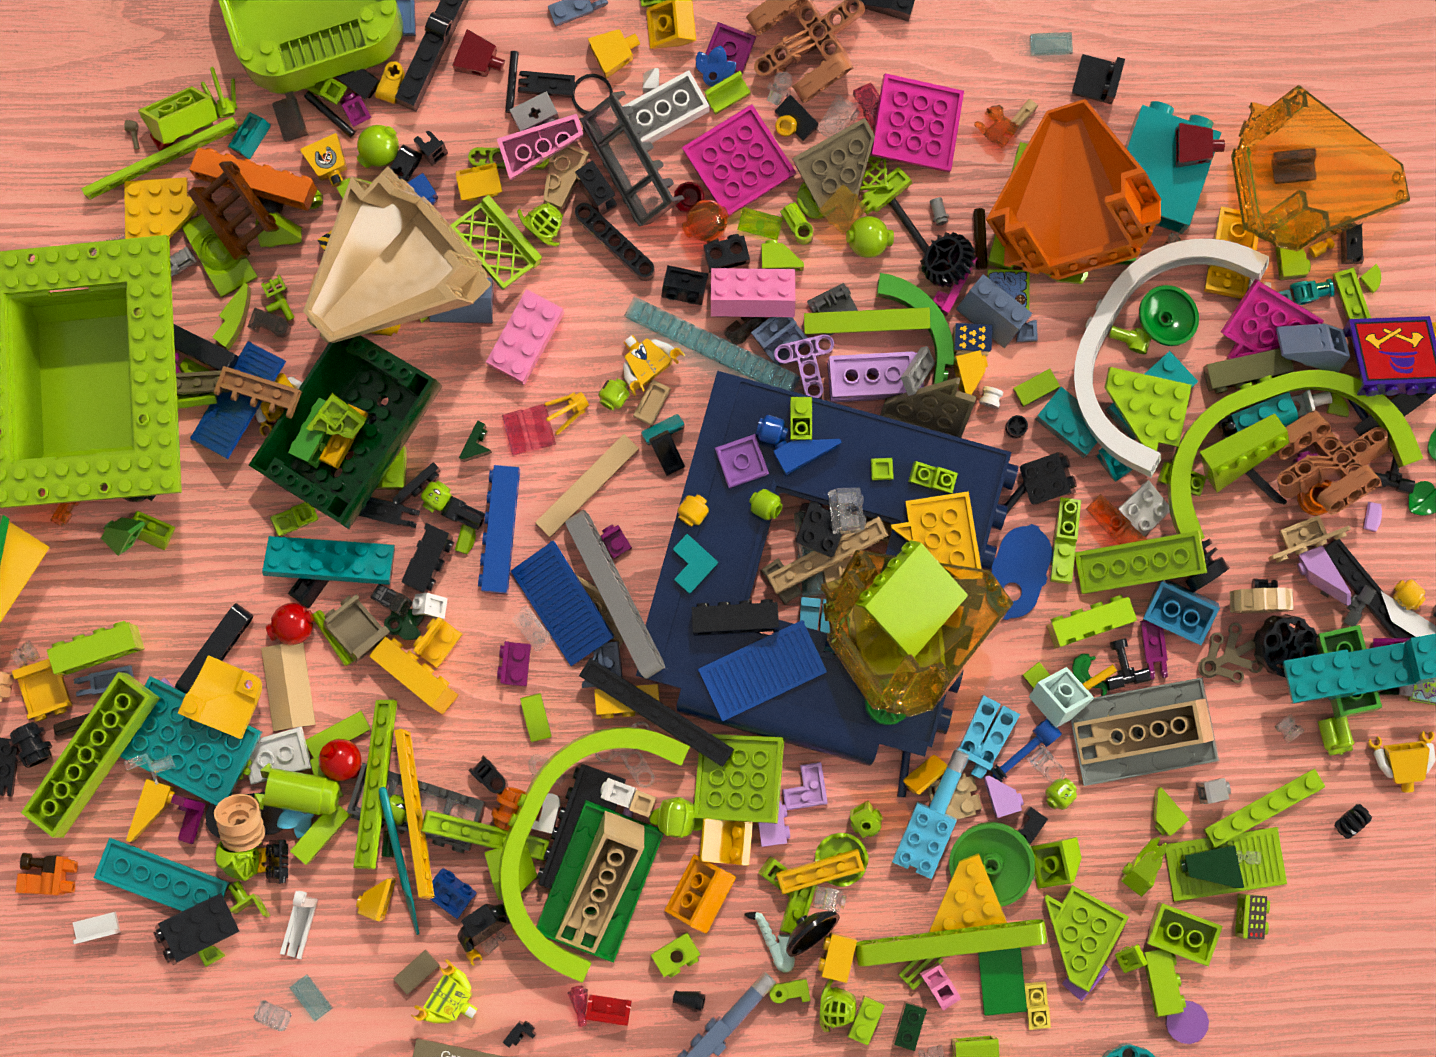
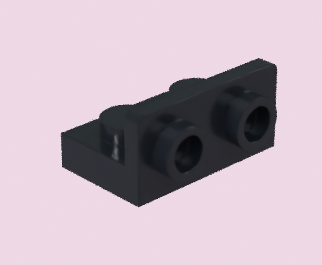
M667 265L661 296L669 300L702 305L708 273Z

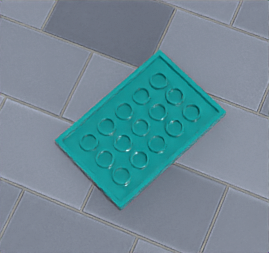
M149 676L145 687L159 696L160 699L120 757L217 806L224 798L232 795L262 731L248 725L243 738L239 739L180 715L178 711L186 694Z

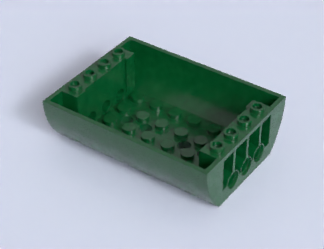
M361 335L335 343L329 342L298 389L302 393L293 417L291 419L287 418L286 413L288 409L284 410L249 463V466L345 528L350 529L434 401L442 385L433 377ZM332 393L346 404H350L368 413L364 425L360 428L348 452L353 451L354 455L349 460H346L345 456L339 467L342 468V473L339 477L334 476L336 468L322 461L316 469L297 460L288 453L292 442L301 430L302 424L308 418L312 406L317 402L318 398L326 401ZM388 398L387 405L381 407V401ZM376 415V422L369 425L370 418Z

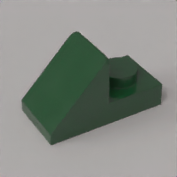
M477 420L459 456L461 461L466 462L492 453L490 449L478 444L479 441H484L488 432L485 430L487 426Z

